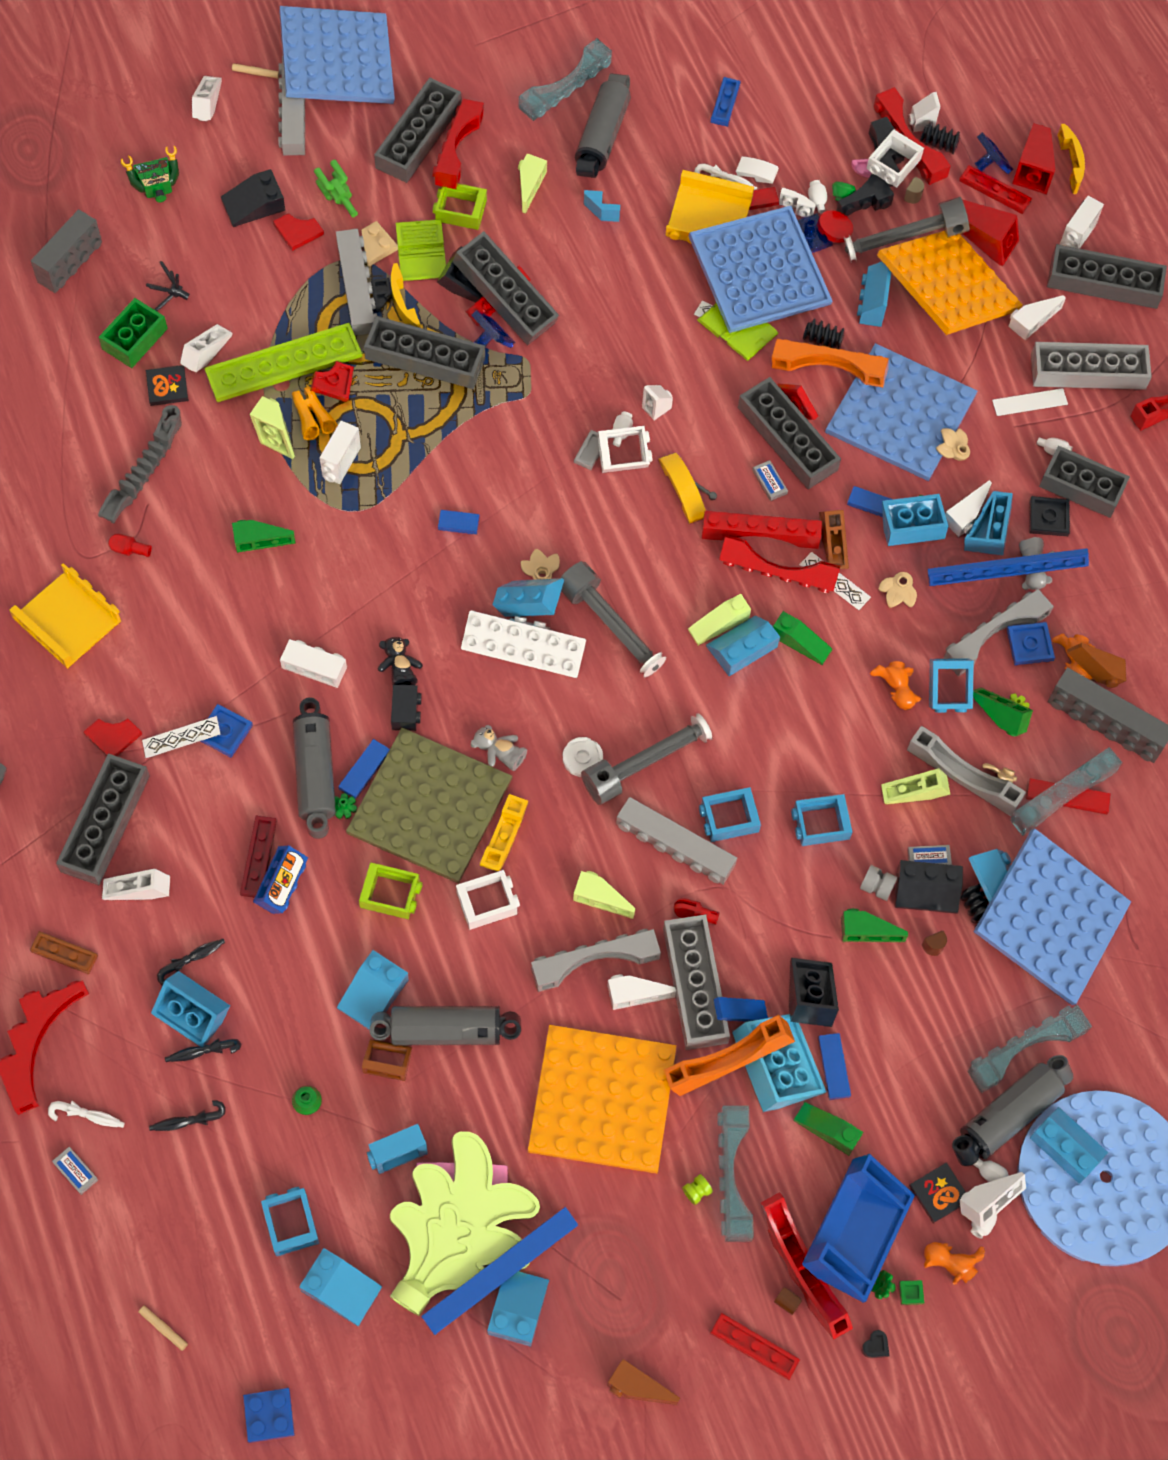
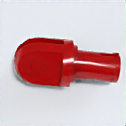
M114 534L108 540V545L112 551L126 556L134 553L149 557L152 552L151 545L136 542L132 536Z
M687 898L678 899L673 907L674 913L680 918L706 915L707 922L714 925L717 924L720 914L718 911L702 907L701 902Z

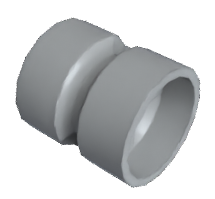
M870 865L860 889L870 894L875 892L876 897L887 901L898 877L888 872L883 874L882 869Z

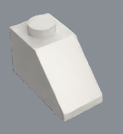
M937 92L931 93L912 106L911 114L908 115L909 125H912L913 132L923 131L925 126L933 121V127L936 126L940 110Z
M647 385L643 391L642 408L653 420H656L672 408L673 397L661 385Z

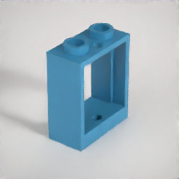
M970 658L930 659L929 707L931 709H935L937 713H945L947 709H955V712H967V709H973L974 660ZM938 669H966L965 702L938 703Z
M751 787L702 797L699 812L701 817L705 818L704 831L706 836H710L711 842L759 832L761 823ZM741 799L748 823L716 829L710 806Z
M844 794L797 800L794 808L791 809L793 821L796 820L797 823L795 828L796 838L800 840L801 846L850 840L853 832ZM835 807L840 831L807 836L802 812Z
M418 1124L368 1144L370 1151L367 1152L372 1170L377 1169L378 1174L428 1154L427 1145Z
M294 1187L287 1190L286 1194H271L265 1197L266 1200L261 1201L276 1257L320 1244L304 1188ZM301 1198L310 1233L278 1242L269 1207Z

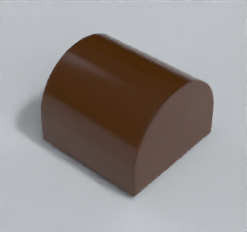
M940 931L924 939L922 947L927 954L937 956L943 951L947 944L945 932Z
M783 1287L774 1303L793 1315L802 1299L786 1287Z

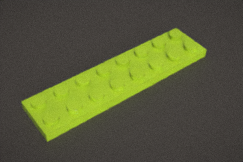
M346 323L205 367L204 369L218 403L332 367L336 361L344 363L362 357V352L350 323Z

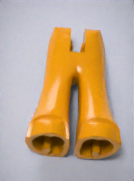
M310 386L304 388L307 398L305 400L299 390L292 392L293 402L300 417L304 440H313L320 435L319 427L310 410L315 414L322 433L330 434L338 426L335 419L322 406L315 392L310 391Z

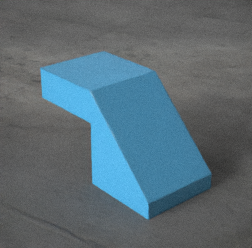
M584 190V205L601 221L619 222L620 205L602 204L603 191Z

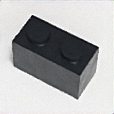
M393 685L392 730L404 728L409 731H416L417 724L421 723V711H417L418 705L422 704V693H418V685Z

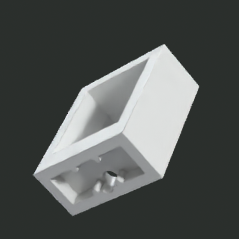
M893 130L869 157L867 170L897 188L921 160L924 148ZM890 148L910 159L899 173L880 162V159Z
M1087 196L1067 224L1060 245L1080 249L1095 228L1104 204Z
M340 421L320 456L322 477L328 482L340 484L359 452L361 445L358 427Z
M645 426L598 431L597 440L602 473L646 468L652 461V452L647 447L650 438L649 432L645 431ZM639 435L642 461L611 465L607 439Z
M504 870L456 885V893L469 930L517 915V907L520 906L517 895L512 894L510 889L513 888L510 876L505 875ZM501 881L509 905L475 916L467 892Z

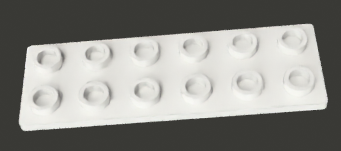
M472 610L469 612L461 646L462 650L574 678L578 677L586 644L585 638L550 630V627H546V623L541 621H534V623L526 622L527 618L515 616V618L508 620Z

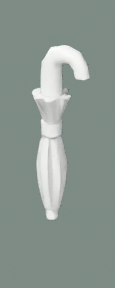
M698 164L694 171L700 174V171L703 170L710 173L711 177H720L724 180L753 186L749 181L738 175L722 171L717 165L713 167L708 164Z
M55 1101L48 1107V1115L54 1121H57L58 1118L54 1111L59 1109L67 1112V1116L79 1115L99 1125L124 1128L125 1125L124 1122L102 1111L81 1108L74 1101H71V1104Z

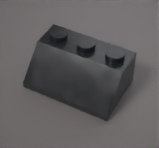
M900 860L896 873L898 878L896 880L895 908L958 914L963 884V866Z

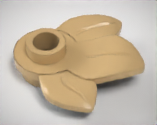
M949 428L941 429L944 443L937 446L936 450L945 458H954L958 461L966 460L970 455L966 433L960 428L956 432Z
M535 549L530 557V561H521V569L526 575L532 576L534 580L551 579L552 573L559 568L560 559L558 554H553L547 558L540 550ZM540 574H545L546 576H545V577H540L539 575H540Z
M899 572L895 577L886 578L881 582L879 590L887 593L886 601L889 608L899 605L902 601L907 606L913 607L916 602L917 592L912 586L913 578L909 573ZM901 578L906 579L907 583L901 584L899 580Z
M989 763L982 765L983 768L996 772L999 779L1007 780L1011 783L1017 779L1014 775L1015 772L1011 769L1004 767L1003 770H1000Z

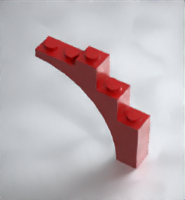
M83 980L80 982L73 981L64 989L50 991L45 997L42 996L40 991H31L19 999L28 1022L18 1023L11 1030L7 1031L16 1054L6 1055L0 1059V1075L12 1106L18 1115L39 1106L34 1088V1066L40 1043L56 1018L74 1002L89 994Z
M779 1192L762 1201L761 1206L769 1227L767 1231L772 1245L785 1260L790 1277L803 1292L809 1310L833 1339L852 1330L853 1327L848 1312L836 1298L828 1284L815 1277L802 1265L808 1250L793 1222L783 1195Z

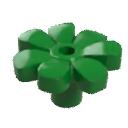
M345 793L341 794V798L335 796V815L337 818L341 819L344 815L348 819L352 816L351 812L356 813L357 806L353 805L356 803V800L353 796L349 799Z
M885 1270L880 1271L871 1292L875 1293L877 1299L889 1297V1292L893 1293L896 1289L895 1284L891 1282L893 1275Z

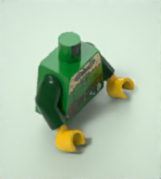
M174 146L175 151L173 154L168 153V147L165 149L170 160L165 157L133 165V169L131 167L132 158L129 155V164H125L123 159H121V165L127 169L126 174L131 186L140 193H144L147 198L155 197L157 202H164L167 198L166 194L172 192V186L176 184L179 176L178 161L175 159L177 154L176 147Z

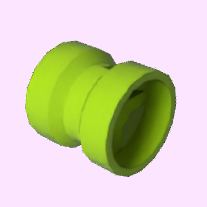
M701 1174L694 1178V1182L691 1184L687 1183L682 1187L686 1197L693 1205L698 1204L703 1196H708L713 1192L711 1186Z

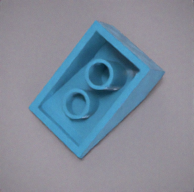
M372 950L359 968L337 1009L367 1029H370L372 1016L377 1012H387L409 981L408 972Z
M323 1248L299 1288L302 1293L356 1326H359L382 1286L340 1257Z
M518 1271L502 1283L488 1326V1335L531 1347L549 1280Z

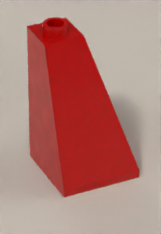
M1033 123L1012 184L1047 195L1056 170L1051 128Z
M963 200L970 230L962 234L999 266H1003L1019 242L1017 215Z

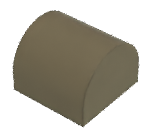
M917 177L912 179L906 190L904 201L915 204L921 200L924 190V182Z

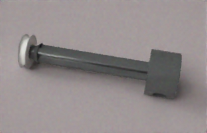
M957 197L938 203L939 215L864 238H857L855 242H852L850 235L848 238L844 237L845 252L848 253L850 262L852 260L857 261L855 254L857 252L862 254V252L940 228L944 229L947 238L968 232L970 230L969 221L962 198Z
M580 561L561 576L564 579L561 592L572 604L585 601L638 659L639 663L644 664L640 669V673H644V677L652 675L664 664L666 657H662L663 653L660 652L653 656V651L644 644L597 592L596 589L601 579L586 562Z
M697 713L696 717L691 716L692 726L687 725L684 729L614 767L603 759L581 772V777L592 799L598 805H602L622 794L620 781L684 746L697 741L698 737L704 743L707 742V739L712 740V733L706 720Z

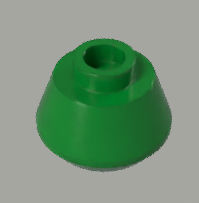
M838 181L832 184V194L836 197L835 201H839L856 191L855 186Z
M302 1086L292 1096L293 1108L302 1115L315 1113L322 1103L320 1092L313 1086Z

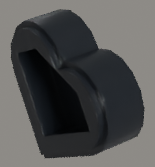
M876 1330L870 1335L869 1340L862 1346V1353L865 1357L882 1358L890 1356L888 1339L885 1332Z

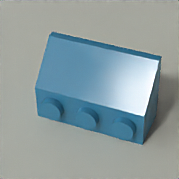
M883 262L868 266L867 274L863 273L861 285L865 286L864 289L860 290L859 300H862V305L859 304L857 316H860L859 324L882 326L891 279V271Z
M940 494L882 501L883 529L888 546L945 539L948 522Z
M564 579L511 581L497 588L492 605L504 617L554 615Z
M753 616L706 644V647L726 674L731 676L776 649L780 636L768 621L758 616Z
M999 849L968 858L989 903L1009 870L1010 863H1012L1008 853Z
M178 971L164 981L151 1014L198 1046L203 1047L223 1023L230 1005Z
M1060 1107L1030 1137L1033 1142L1079 1184L1108 1154V1151Z

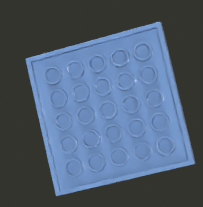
M280 6L279 15L286 97L394 104L395 97L386 13Z
M792 206L689 233V239L729 333L828 306L833 302Z
M875 343L869 355L889 358L884 387L865 385L856 377L828 424L825 433L929 481L942 458V455L936 450L937 446L944 443L941 429L949 428L955 432L957 431L978 391Z
M1033 829L1028 834L973 932L1069 1004L1075 1005L1131 901L1038 830Z

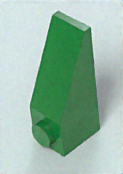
M239 520L232 523L237 553L296 544L293 530L254 520Z
M784 611L773 625V628L780 636L779 641L820 665L824 664L832 651V648L803 622Z
M982 687L973 690V698L1000 729L1005 730L1011 736H1018L1027 732L1033 712L1032 709Z
M851 908L844 911L841 917L842 942H905L908 937V931L866 911Z
M804 1102L793 1120L848 1156H850L864 1133L847 1121Z

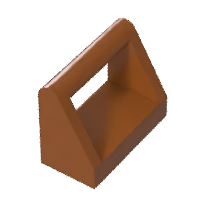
M370 1039L362 1064L363 1073L405 1081L412 1047L392 1045V1043ZM373 1048L405 1054L402 1067L370 1061Z

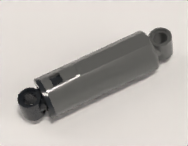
M611 73L608 81L603 82L600 86L575 153L577 176L596 178L598 172L606 167L631 99L629 75Z
M309 697L301 701L299 707L301 715L293 719L298 816L307 821L311 837L321 839L329 831L327 819L332 818L336 813L330 719L328 716L321 714L319 702ZM310 708L315 709L313 713L306 712ZM315 823L323 824L322 827L318 829L313 827Z
M394 1006L391 1010V1016L386 1012L375 1013L371 1018L369 1031L370 1035L376 1040H384L391 1036L392 1045H500V1035L508 1040L516 1039L520 1035L521 1018L516 1012L512 1011L500 1016V1006ZM381 1023L384 1024L386 1027L378 1028L376 1025ZM508 1023H513L516 1026L513 1028H508L505 1025Z
M1056 1055L1047 1061V1065L1037 1063L960 1129L961 1136L955 1138L952 1143V1148L958 1162L962 1166H971L979 1160V1157L988 1159L1065 1092L1064 1085L1070 1083L1074 1077L1068 1059L1063 1055Z

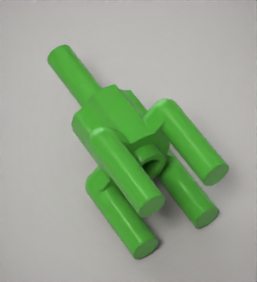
M336 160L330 162L334 169L332 172L334 179L328 181L320 168H316L314 170L318 178L316 184L328 201L334 199L336 204L344 205L351 217H356L358 212L349 200L352 194L346 184L348 177Z

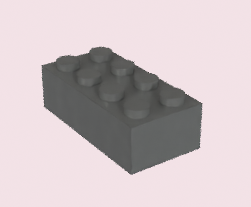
M78 209L32 258L31 264L37 283L56 293L77 272L78 268L89 259V256L101 246L102 239L96 219Z
M1058 445L1039 487L1111 518L1130 476Z

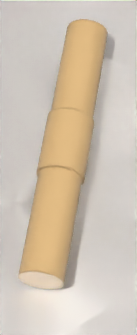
M234 63L232 65V71L279 78V71Z
M145 1305L139 1310L138 1313L181 1351L187 1347L188 1343Z

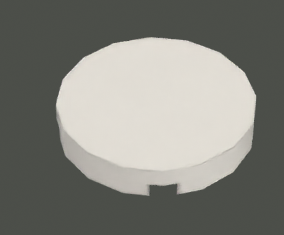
M578 737L571 740L563 751V764L566 770L578 777H581V772L584 769L603 760V751L600 745L587 737Z

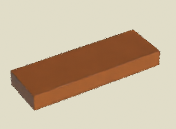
M40 931L30 948V951L34 954L88 975L98 957L97 953Z

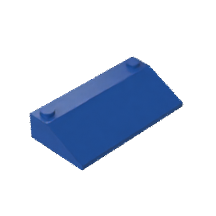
M867 1154L854 1158L802 1265L823 1282L863 1303L866 1302L915 1194L872 1155Z

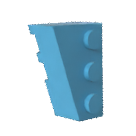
M992 492L980 516L975 520L971 531L965 537L964 551L1004 555L1013 493Z

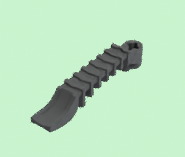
M169 405L163 409L160 421L153 433L154 441L148 442L149 449L142 451L143 458H138L136 460L137 466L131 467L132 474L126 473V480H119L120 491L113 489L109 493L98 513L99 517L109 520L114 524L121 512L131 505L133 500L137 498L139 491H142L143 485L149 481L148 478L154 473L156 466L160 465V460L166 456L167 450H170L173 438L182 425L180 410L177 406Z

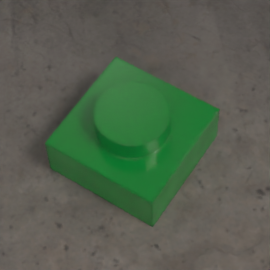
M922 1280L899 1282L901 1305L924 1304Z

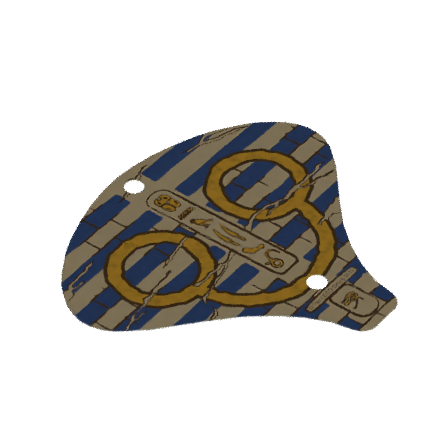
M340 260L325 266L303 284L281 316L270 347L346 323L351 325ZM374 264L368 267L370 278H367V282L375 279L389 278L391 285V276ZM404 288L400 289L406 309H415L420 322V328L470 341L441 323ZM393 298L377 313L379 317L403 323L395 309ZM369 334L356 335L362 357L344 362V364L354 367L349 400L344 402L315 392L322 406L335 419L338 425L340 421L359 428L361 448L340 484L328 482L322 477L320 456L334 432L330 434L322 433L315 414L310 410L319 427L320 435L313 440H304L300 417L292 398V392L299 390L303 399H307L304 388L311 387L314 372L289 380L290 386L285 391H278L273 385L265 387L264 397L267 399L272 398L279 403L295 455L293 459L285 455L283 457L304 487L312 495L331 507L349 512L362 511L374 507L394 492L446 436L464 422L482 411L501 403L527 397L531 392V368L529 361L523 356L499 353L485 348L483 366L474 389L366 360L364 345ZM332 367L319 370L318 372L329 371Z

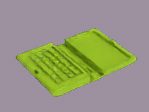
M441 219L396 223L399 263L403 281L439 278L446 266Z
M717 303L697 319L699 323L716 337L721 336V338L727 341V345L747 361L778 334V331L769 323L729 333Z

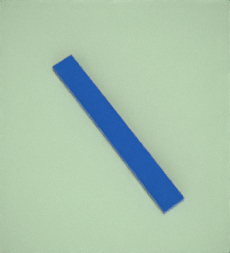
M1088 548L930 568L928 569L929 586L1089 566Z
M564 1207L428 1310L421 1318L433 1335H436L576 1228L578 1223L568 1209Z

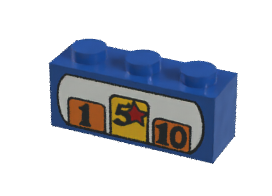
M289 845L278 846L253 902L272 914L283 913L288 908L289 899L298 886L297 881L306 868L308 857Z

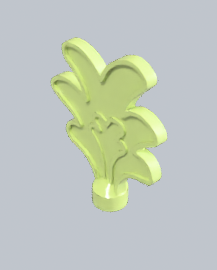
M458 1132L452 1137L454 1180L452 1181L450 1175L440 1166L434 1164L418 1165L412 1172V1178L420 1196L421 1206L413 1202H402L396 1205L389 1215L392 1224L406 1239L410 1253L407 1272L403 1279L399 1281L390 1297L417 1316H421L432 1296L444 1290H456L484 1269V1265H489L522 1240L512 1231L495 1225L512 1219L532 1218L540 1209L538 1199L526 1188L511 1183L492 1185L493 1166L490 1153L483 1140L471 1132Z

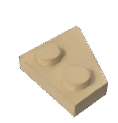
M377 221L361 230L368 267L398 250V245Z

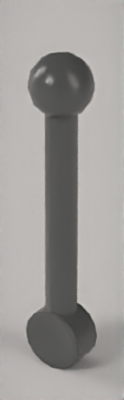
M695 482L698 489L709 495L710 500L717 498L715 492H710Z

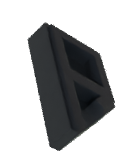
M389 278L371 280L376 313L392 298Z

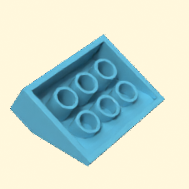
M790 1014L782 1015L781 1017L788 1022L795 1042L745 1065L763 1112L780 1109L827 1092L800 1024L790 1022ZM771 1018L749 1021L742 1024L732 1032L736 1043L748 1036L760 1023Z

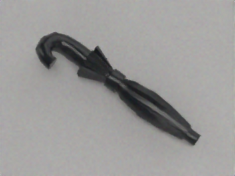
M224 939L198 946L189 955L180 959H170L172 963L164 966L157 973L158 982L163 986L165 975L175 970L178 972L185 964L187 965L191 961L200 960L212 954L225 943Z
M218 1038L210 1045L188 1047L165 1057V1061L193 1060L204 1053L208 1054L211 1052L223 1054V1049L230 1048L232 1054L240 1050L242 1044L238 1039L220 1041Z
M212 1100L213 1106L219 1108L217 1111L206 1113L203 1110L196 1116L168 1118L150 1125L149 1130L171 1131L196 1123L208 1125V1121H214L224 1116L226 1107L223 1102Z

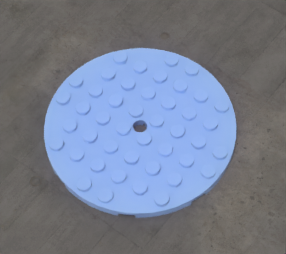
M1087 1091L1073 1094L1048 1107L1029 1128L1020 1148L1019 1164L1017 1167V1173L1022 1172L1025 1174L1026 1189L1020 1193L1029 1217L1033 1219L1041 1230L1042 1235L1066 1254L1078 1260L1100 1264L1101 1266H1124L1138 1263L1168 1245V1122L1158 1112L1143 1102L1127 1095L1109 1091ZM1058 1107L1108 1151V1154L1080 1184L1030 1139L1031 1135ZM1102 1171L1107 1172L1111 1176L1109 1183H1105L1100 1179Z

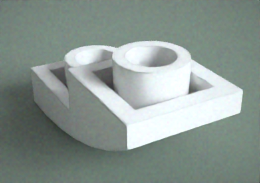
M742 156L736 173L738 176L754 177L756 182L773 183L779 168L766 161Z
M786 188L781 190L779 205L785 207L792 206V208H796L795 215L813 218L816 204L795 191Z

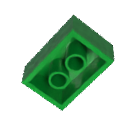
M134 298L98 338L102 350L130 368H133L168 328L165 316Z

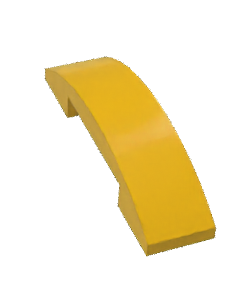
M1061 124L1057 136L1061 150H1069L1073 165L1069 181L1073 194H1077L1085 170L1084 153L1073 131L1066 124Z
M394 263L391 272V288L395 309L404 324L420 328V322L415 309H406L400 293V289L404 288L403 277L398 263Z
M677 453L659 458L658 461L665 475L669 476L682 503V510L689 524L703 519L706 509L697 486L683 460Z
M511 794L508 795L502 809V815L490 844L484 852L480 866L497 872L501 870L521 825L528 800Z

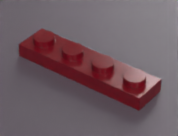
M255 816L240 890L241 896L255 898L264 879L277 823L276 818Z

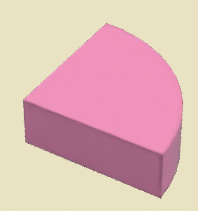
M869 159L852 160L851 165L854 171L863 177L870 178L872 173L867 170Z

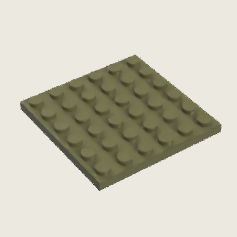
M401 728L346 833L459 884L512 781V775Z

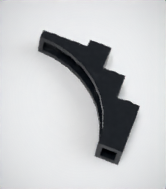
M888 117L873 121L870 124L868 134L874 145V150L895 130ZM890 148L880 159V162L899 173L900 170L896 164L904 161L905 156ZM871 174L870 178L861 188L838 201L836 211L844 215H851L855 211L864 210L870 206L875 211L886 209L892 205L894 193L890 187L893 185L888 184L879 176Z

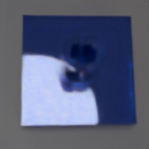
M983 132L979 134L977 138L987 150V153L975 162L977 168L983 171L991 163L995 162L1009 174L1013 167L997 145Z
M817 213L798 220L812 253L833 246V242L829 241L827 236L822 235L818 230L817 221L820 217Z
M478 310L471 315L485 330L474 343L486 347L494 339L496 342L509 348L516 343L492 317Z

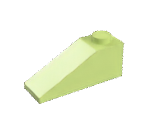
M526 154L524 160L521 159L518 165L523 213L527 212L547 173V160L530 154Z
M739 594L723 602L689 627L688 631L697 645H700L747 621L750 618L751 608L742 594Z
M939 768L881 784L885 804L932 800L950 795L947 775Z
M581 871L574 891L573 901L628 918H634L635 907L602 877H599L598 874L592 871Z

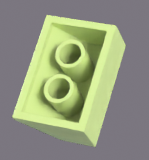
M262 396L250 413L261 444L293 459L295 455L279 403L272 398L267 399Z

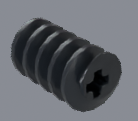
M933 121L925 126L920 142L926 138L925 143L927 145L932 141V147H936L939 143L940 150L946 146V152L952 149V154L954 155L960 141V132L958 131L953 135V129H951L947 133L946 126L939 130L940 124L933 127Z
M814 318L811 323H807L803 340H806L809 336V342L811 343L816 339L817 345H820L823 341V346L827 347L831 344V348L835 349L838 346V349H840L844 338V328L837 332L836 325L831 330L830 323L823 327V321L821 320L816 325V318Z
M981 884L967 888L961 895V900L966 901L964 904L965 908L969 909L968 915L973 916L971 921L976 924L975 928L989 903L988 899L983 898L985 896L984 891L980 892Z

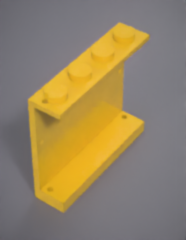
M682 170L679 190L669 225L666 226V236L673 240L680 239L691 244L689 239L690 232L746 218L752 201L754 186Z
M63 563L61 565L64 571L63 574L21 610L14 605L9 611L12 618L68 669L118 625L121 620L118 614L120 611L114 604L109 605L106 602V598L99 591L95 592L92 589V585L86 579L81 580L78 577L79 574L73 567L68 568Z

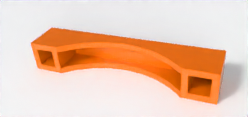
M777 339L772 354V368L792 371L809 365H829L852 373L865 385L882 388L884 387L889 358L799 343L787 339Z
M777 1015L760 1023L748 1036L730 1047L704 1057L681 1061L665 1069L664 1072L670 1089L679 1096H682L795 1042L788 1022L780 1015Z

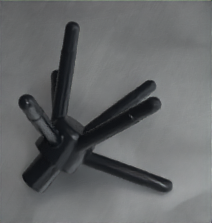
M163 261L159 263L172 283L170 287L146 284V287L170 294L154 309L155 311H159L173 297L177 298L179 296L187 300L190 295L182 290L183 287L179 285V274L174 276L173 271L169 272Z

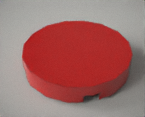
M834 210L825 211L817 221L819 232L827 236L829 241L844 243V237L848 238L853 233L851 220L841 212Z

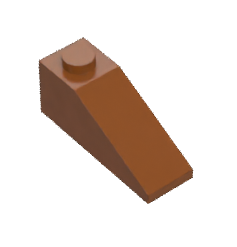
M844 510L819 512V519L822 521L821 535L827 562L840 565V569H849Z
M1084 643L1067 649V653L1098 683L1104 684L1109 688H1115L1119 684L1126 682L1125 659Z
M622 1359L607 1383V1386L610 1387L609 1391L618 1398L623 1396L627 1399L677 1405L680 1397L624 1359Z

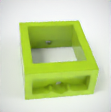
M458 184L457 189L439 188L437 192L438 202H435L433 205L435 220L441 219L442 223L479 230L487 202V189ZM447 197L475 202L472 215L444 210Z
M370 862L359 899L360 908L409 920L410 914L415 913L417 901L414 900L416 894H420L423 882H420V877L417 873ZM378 876L412 884L405 909L371 901Z

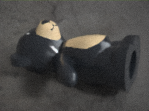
M391 637L379 643V647L384 649L388 657L378 666V671L384 672L391 666L392 686L416 685L418 680L412 672L411 666L417 669L423 667L420 661L405 655L406 647L409 645L408 639Z

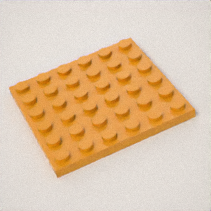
M941 231L881 249L877 254L880 260L946 335L1011 314L1016 309L1020 310L1023 306L1018 298L1006 287V284L998 278L995 272L983 261V258L974 251L972 246L960 234L947 238L945 232Z
M549 1025L528 1153L658 1174L670 1087L664 1070L674 1065L677 1045Z

